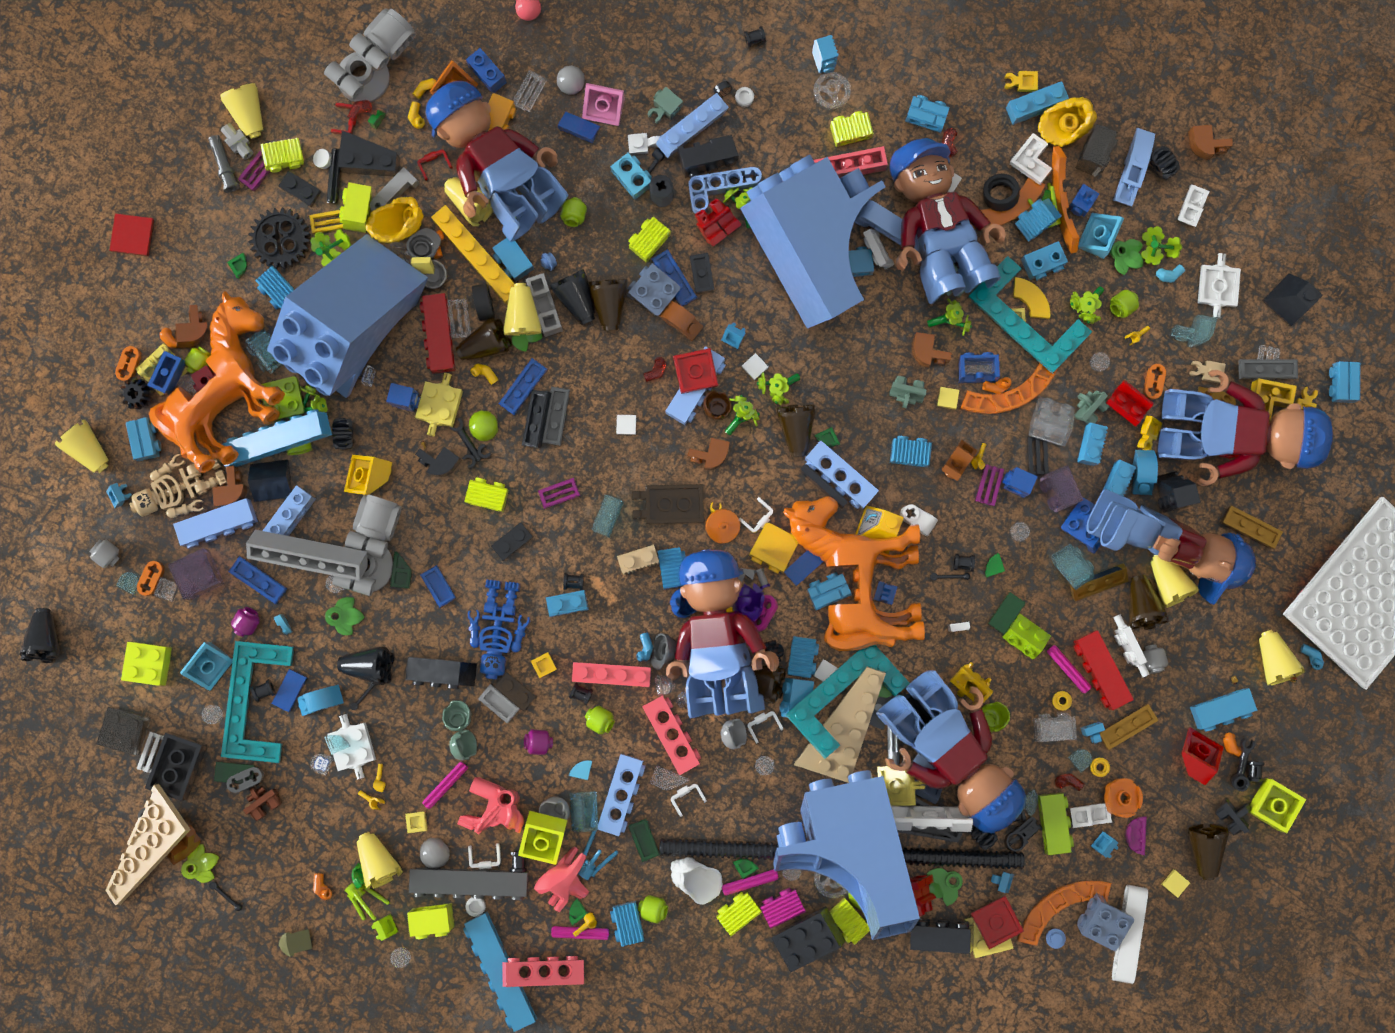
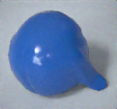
M680 589L672 594L670 605L674 615L679 618H688L697 612L689 605L687 599L683 598Z

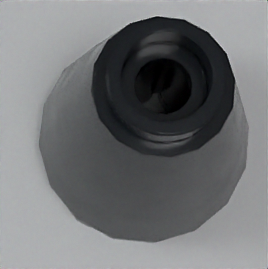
M584 269L550 285L553 293L578 322L580 321L581 325L595 319L588 278Z
M37 608L32 614L19 652L22 661H33L35 659L41 660L42 663H52L53 659L60 656L54 619L50 609Z
M375 647L339 657L337 668L343 674L373 684L384 685L392 680L391 664L394 663V654L390 653L387 647Z

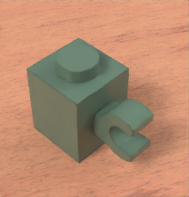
M667 87L663 90L660 89L653 97L654 107L656 108L648 111V117L650 118L652 114H657L656 124L662 120L664 115L672 120L683 107V100Z

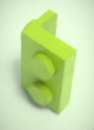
M1020 613L1013 621L1009 630L1003 635V638L1009 644L1015 646L1031 659H1035L1043 651L1051 637L1050 634Z

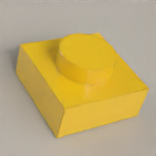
M549 652L531 661L539 678L557 670Z

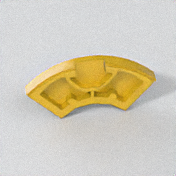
M1015 277L1013 297L1020 299L1027 305L1030 311V318L1050 319L1049 303L1043 292L1030 281Z

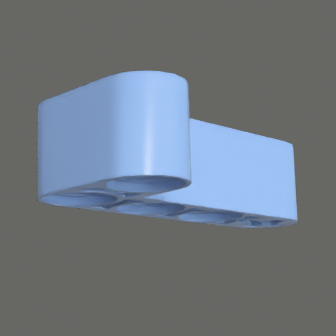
M748 167L692 177L689 181L692 211L696 214L700 210H705L707 213L709 207L708 196L723 194L730 189L736 190L739 188V191L757 186L761 182V171L756 167ZM750 175H754V177L756 178V180H755V181H752V178H750ZM736 177L739 179V183L732 184L729 180ZM717 180L721 183V185L719 187H713L711 185V182ZM699 183L702 185V188L694 190L692 186ZM701 201L704 202L705 207L699 209L695 204Z
M868 200L854 222L863 227L870 226L901 245L902 219L878 203ZM916 235L914 249L919 252V242Z

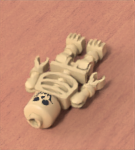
M177 454L168 464L164 463L162 468L150 474V478L154 481L151 483L153 491L144 489L133 494L132 502L129 504L133 513H138L142 517L157 511L159 505L161 509L167 510L166 515L170 518L178 517L180 514L188 515L189 512H202L205 510L203 507L201 509L196 508L198 503H203L202 500H195L189 505L186 503L182 504L184 501L183 490L187 488L190 497L196 499L197 496L194 488L199 496L203 495L212 487H218L219 484L220 486H226L227 476L223 470L215 473L216 478L211 477L209 481L204 482V480H199L201 473L195 468V464L186 467L189 476H187L185 469H179L183 478L182 483H179L172 476L165 475L166 473L170 474L173 469L185 465L186 461L184 460L179 464L176 463L177 459L181 457V454ZM214 459L215 465L213 469L216 470L222 467L220 460ZM172 480L175 485L172 487L166 481ZM160 484H164L167 489L164 490ZM178 492V499L176 501L175 493Z

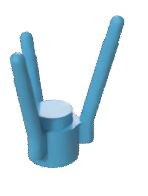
M593 829L583 854L586 856L597 832L596 829ZM598 850L591 860L586 859L578 874L582 878L589 880L591 876L594 877L601 868L618 854V851L613 852L596 867L594 862L602 852V850Z

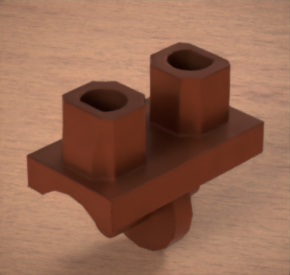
M254 786L249 789L251 795L247 797V800L251 802L255 799L256 801L243 811L246 815L250 814L256 821H259L266 816L261 807L263 804L267 803L271 810L281 805L277 796L278 790L276 788L274 790L271 789L262 796L261 794L266 791L263 786L258 790Z

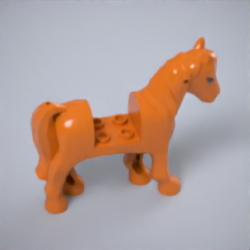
M226 291L222 293L223 302L220 303L212 316L210 323V346L212 350L211 355L205 360L216 376L210 379L194 397L182 387L176 388L167 397L165 402L150 408L149 412L152 424L166 439L180 447L181 456L193 462L195 468L200 473L211 470L215 465L214 459H219L223 465H229L239 455L232 446H224L214 437L212 422L219 412L229 404L245 397L249 413L254 418H260L265 425H270L280 416L279 410L274 405L278 404L285 395L278 386L266 387L254 378L251 360L245 354L239 340V335L262 330L264 328V317L250 309L243 298L230 297ZM259 399H265L269 405L273 406H265ZM194 433L196 434L197 444L206 448L210 455L203 454L199 450L194 440Z
M826 496L816 501H796L792 508H784L783 513L790 519L791 534L795 537L797 543L813 555L820 557L822 561L826 562V567H856L853 570V582H857V589L854 590V601H857L858 604L828 606L830 623L825 632L824 641L831 648L837 651H855L877 644L893 647L896 640L904 642L913 639L918 641L924 640L925 630L924 622L921 621L920 603H912L908 609L897 613H886L876 609L871 598L872 579L876 564L886 565L899 570L907 564L916 565L919 563L918 545L909 546L905 552L900 554L883 553L885 551L901 552L909 544H919V524L910 525L902 535L896 537L869 538L856 534L838 533L825 527L828 520L837 512L839 506L838 502L831 496ZM835 630L839 635H834L833 631Z

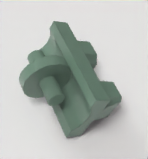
M897 376L895 382L892 383L889 396L897 397L896 401L903 402L902 408H907L908 403L913 405L916 402L923 403L927 391L924 389V381L915 380L913 386L906 385L907 379L905 377Z
M1089 391L1086 395L1080 393L1078 395L1080 402L1077 404V407L1080 409L1075 413L1074 417L1087 424H1095L1098 417L1093 412L1096 409L1104 412L1110 407L1106 403L1108 395L1105 392L1101 393L1099 391L1094 393Z

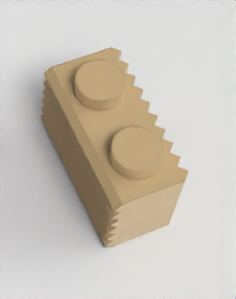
M654 545L617 556L622 574L624 575L659 564Z

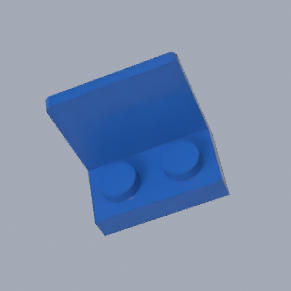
M1081 498L1061 526V529L1084 543L1088 551L1095 554L1101 546L1100 538L1089 534L1086 528L1088 518L1095 504L1085 498Z

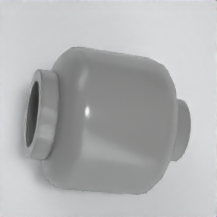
M99 540L89 551L91 553V560L102 568H106L108 565L113 567L120 559L117 556L119 549L108 540Z
M1156 644L1146 646L1143 654L1147 660L1145 666L1149 673L1155 674L1165 671V667L1168 666L1165 649L1157 648Z

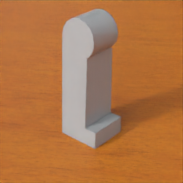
M403 167L371 200L370 209L373 211L376 208L390 204L393 199L399 198L410 186L416 189L420 183Z

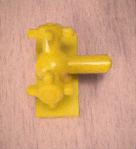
M970 662L961 667L951 678L950 682L959 689L957 691L959 697L966 695L973 702L974 696L969 693L970 687L978 688L983 695L984 703L993 693V690L989 688L991 678L985 680L981 678L980 674L973 672L972 666L974 664Z

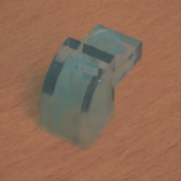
M1198 314L1193 318L1192 328L1176 325L1172 328L1170 336L1176 337V340L1179 341L1189 340V348L1198 347L1213 336L1217 318Z

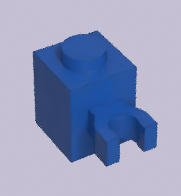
M1083 184L1069 205L1071 212L1077 216L1085 217L1099 196V193Z

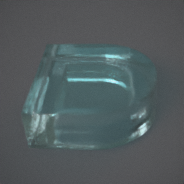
M126 572L120 576L116 587L135 595L139 577L135 573Z
M1078 749L1067 757L1080 773L1089 767L1092 762L1091 754L1084 749Z

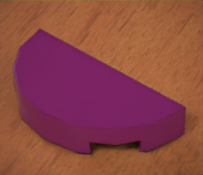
M1147 816L1133 819L1128 824L1125 832L1129 848L1141 855H1145Z

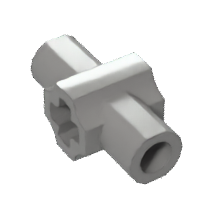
M231 123L222 127L221 132L227 138L224 141L235 154L239 153L244 160L249 159L254 152L248 146L250 142L241 130L238 129L236 131Z

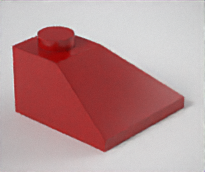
M1191 727L1186 735L1182 757L1188 776L1206 785L1218 772L1224 747Z

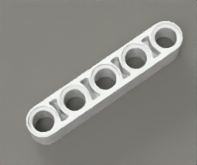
M1126 885L1122 911L1131 915L1134 918V923L1119 948L1115 951L1112 969L1113 981L1133 984L1135 981L1148 899L1147 888Z

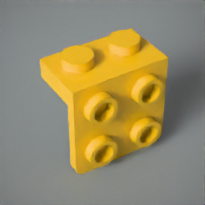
M766 523L749 556L752 557L751 560L759 565L762 563L768 565L770 571L776 574L779 572L783 573L798 543L792 534L771 523Z

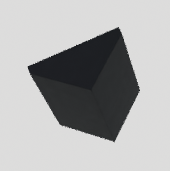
M288 459L250 464L248 484L254 502L284 499L292 492Z

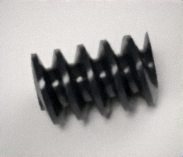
M665 175L653 177L649 184L651 200L658 207L670 205L674 198L673 182Z

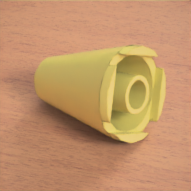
M255 83L242 85L238 89L234 90L233 88L220 95L222 102L245 137L250 136V139L261 136L260 132L263 131L258 90Z
M453 177L446 181L445 193L469 224L479 226L478 222L481 220L485 222L493 213L489 200V203L483 209L478 203H474L476 207L475 216L472 218L466 216L463 211V205L467 198L464 196L459 178ZM477 187V192L482 193L481 188Z
M515 283L514 287L510 288L503 329L504 335L541 334L542 328L530 287L526 286V283Z
M84 419L82 420L83 425L80 426L78 423L60 437L62 442L56 441L55 445L92 472L98 471L101 473L108 467L107 462L109 460L88 422Z
M1158 555L1152 557L1151 566L1164 608L1181 603L1186 597H1191L1199 591L1198 586L1179 565L1164 561Z
M1269 630L1261 634L1262 637L1259 638L1268 686L1291 680L1290 678L1294 677V674L1298 677L1305 673L1303 666L1278 632Z
M367 832L359 836L357 847L367 890L370 889L371 885L373 889L391 882L393 880L392 876L396 873L398 877L403 873L399 864L375 834Z

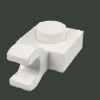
M647 133L628 135L629 154L649 153L648 148L658 147L656 142L660 136L647 138Z

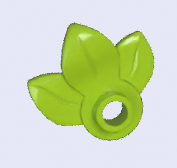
M199 844L188 856V860L182 865V875L187 879H196L201 883L212 881L215 877L211 869L217 864L219 856L213 853H205L204 845ZM194 866V870L189 873L188 868Z

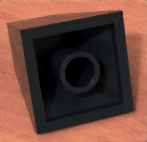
M1288 273L1262 301L1289 326H1292L1323 294L1310 282Z

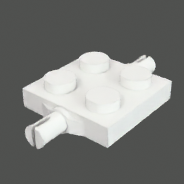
M1223 253L1218 254L1217 265H1202L1200 271L1198 304L1213 306V318H1221L1222 307L1238 306L1241 269L1225 265L1226 254Z
M1121 614L1113 617L1118 626L1114 637L1119 646L1122 645L1124 649L1123 656L1126 662L1130 663L1131 666L1136 665L1142 677L1149 675L1150 673L1145 666L1147 660L1130 626L1125 625Z
M347 714L341 715L339 717L342 728L328 733L329 742L337 770L354 769L358 780L365 777L362 766L367 762L376 760L366 723L350 725Z

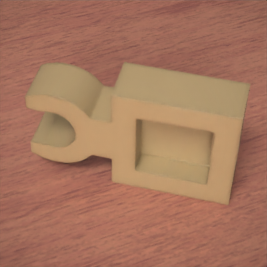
M1199 361L1191 363V365L1198 368V371H1191L1189 375L1198 376L1201 374L1203 375V381L1221 384L1218 377H1210L1207 372L1211 370L1224 372L1226 364L1213 361H1205L1204 365Z

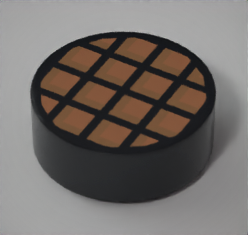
M723 81L714 87L713 93H718L722 98L732 91V86L729 81Z

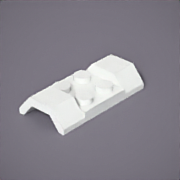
M891 805L897 830L911 831L912 826L918 829H926L927 827L947 829L949 827L952 832H971L973 819L968 818L969 815L963 816L958 807Z

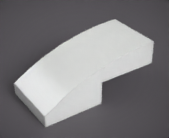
M1190 185L1178 220L1196 227L1210 191Z
M1105 803L1070 808L1073 828L1112 823L1111 814L1107 811Z

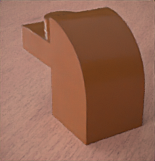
M1212 125L1193 126L1188 131L1190 148L1196 156L1202 159L1210 160L1215 154L1227 153L1233 146L1232 138L1213 140Z
M670 301L661 314L658 315L669 326L676 328L690 341H693L704 327L695 319L693 314L673 301Z
M189 305L190 323L175 324L176 348L194 347L200 344L205 337L207 322H202V312L198 311L197 305Z
M916 332L913 338L912 353L915 360L921 366L929 368L931 361H934L936 365H945V363L950 362L951 352L933 350L935 335Z
M711 438L708 452L689 448L687 458L691 459L690 462L701 464L702 461L705 462L704 470L716 469L726 460L730 442Z
M961 440L942 467V471L945 472L947 477L958 481L978 450Z
M235 466L226 467L228 486L212 487L214 507L220 508L245 498L247 486L240 484L242 482V473Z
M188 825L191 830L166 856L173 865L188 857L201 842V839L191 825Z

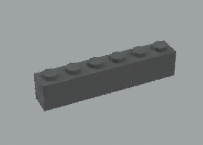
M413 867L410 869L409 893H414L415 897H426V894H434L433 897L443 898L445 894H453V898H465V895H473L472 898L484 899V896H492V899H504V896H512V900H523V897L528 895L529 871L510 872V870Z

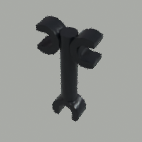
M458 418L460 426L458 428L453 426L450 429L458 433L469 450L470 454L464 455L462 459L464 461L469 458L472 459V464L467 467L473 469L477 462L490 458L492 454L490 452L486 455L482 454V450L487 447L485 444L480 445L478 450L476 449L464 430V422Z

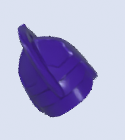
M741 587L738 599L732 606L733 611H739L747 615L754 622L762 613L765 600L764 593H757L749 587Z

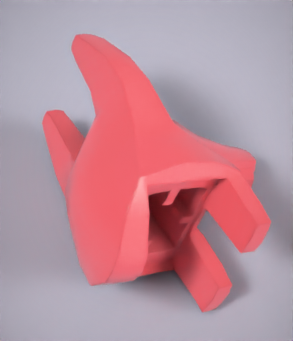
M575 846L563 856L555 867L542 875L534 887L535 891L539 894L548 891L553 893L548 903L551 906L556 904L554 909L558 912L567 904L569 895L582 899L589 893L577 876L586 859V855L581 853L571 864L579 850Z

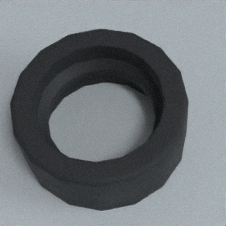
M1001 173L991 176L983 187L984 202L994 211H1008L1018 203L1020 197L1019 183L1009 174ZM1004 185L1010 187L1013 193L1007 199L999 200L991 197L990 191L996 186Z
M487 283L472 286V294L479 321H485L491 317L494 318L493 304Z

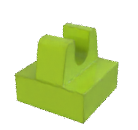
M391 914L374 922L371 926L372 929L376 928L378 933L376 939L381 941L398 933Z

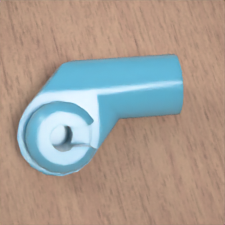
M1180 264L1172 271L1160 268L1157 270L1156 276L1163 282L1172 283L1185 272V269Z

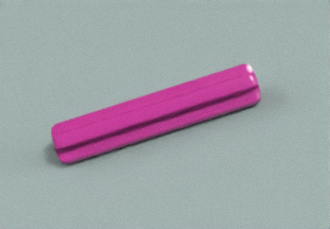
M1055 645L1047 650L1051 658L1082 693H1087L1091 689V685Z
M462 761L459 762L422 802L423 805L428 809L432 808L468 769L467 765Z
M773 869L724 884L722 886L723 894L730 895L778 880V873Z
M553 926L551 930V936L554 938L608 940L609 929L587 928L576 937L573 933L580 927Z

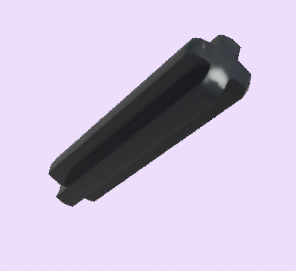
M333 148L331 150L327 203L336 204L338 202L340 169L338 167L340 149Z

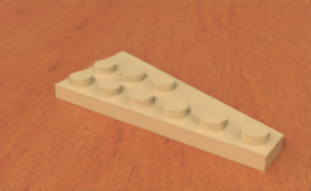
M867 666L823 724L840 746L824 759L813 745L809 743L794 765L849 783L848 776L853 774L886 674L885 672Z
M159 784L153 785L151 790L153 793L150 800H147L144 805L145 811L142 817L138 818L127 842L128 848L121 855V863L118 870L114 871L105 890L115 906L121 905L191 830Z

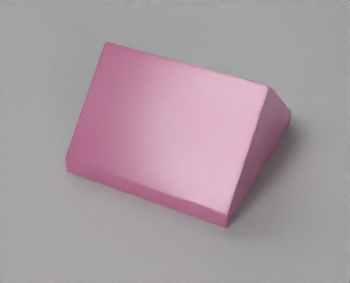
M586 83L582 119L619 126L625 100L624 91Z

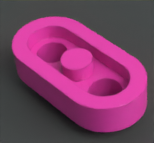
M764 595L765 600L762 613L754 621L758 632L766 629L778 608L777 600L771 595ZM771 603V607L767 609V605ZM758 620H761L760 625H757Z

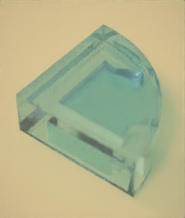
M339 735L324 736L331 755L350 747L349 742Z
M1035 789L1026 794V806L1024 809L1029 816L1035 813L1038 805V795Z

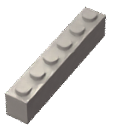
M255 530L246 542L247 559L360 581L367 569V551Z

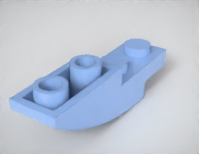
M1140 128L1136 129L1113 201L1127 206L1133 205L1149 164L1155 139L1154 133Z

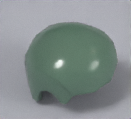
M451 701L450 705L443 710L442 721L449 730L454 732L462 731L471 723L472 713L469 706L463 701Z
M459 731L451 737L449 747L455 759L463 761L476 755L477 742L471 731Z

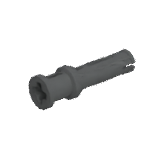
M214 135L209 137L208 141L219 169L218 176L222 179L224 185L223 191L225 193L234 192L240 188V185L236 182L234 177L235 171L230 167L220 136Z

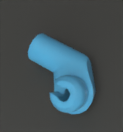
M649 633L640 635L643 649L636 654L637 660L640 662L648 661L653 650Z
M1303 644L1300 652L1309 656L1310 663L1315 670L1322 669L1324 661L1321 652L1309 645Z

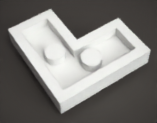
M1033 133L1012 158L1010 165L1041 185L1052 171L1050 166L1038 159L1048 147V143Z

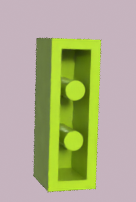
M1060 792L1037 795L1040 822L1043 828L1042 836L1045 854L1071 853V847H1074L1072 835L1069 836L1068 828H1071L1070 817L1066 815V808H1068L1067 797H1064V794Z

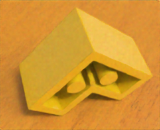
M1258 378L1252 382L1251 390L1263 398L1266 411L1270 413L1271 419L1273 405L1287 408L1288 405L1294 404L1297 386Z

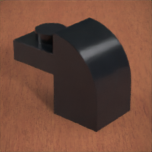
M445 447L436 459L420 448L415 454L419 457L418 462L425 467L430 465L426 472L435 477L450 475L462 461L461 458Z

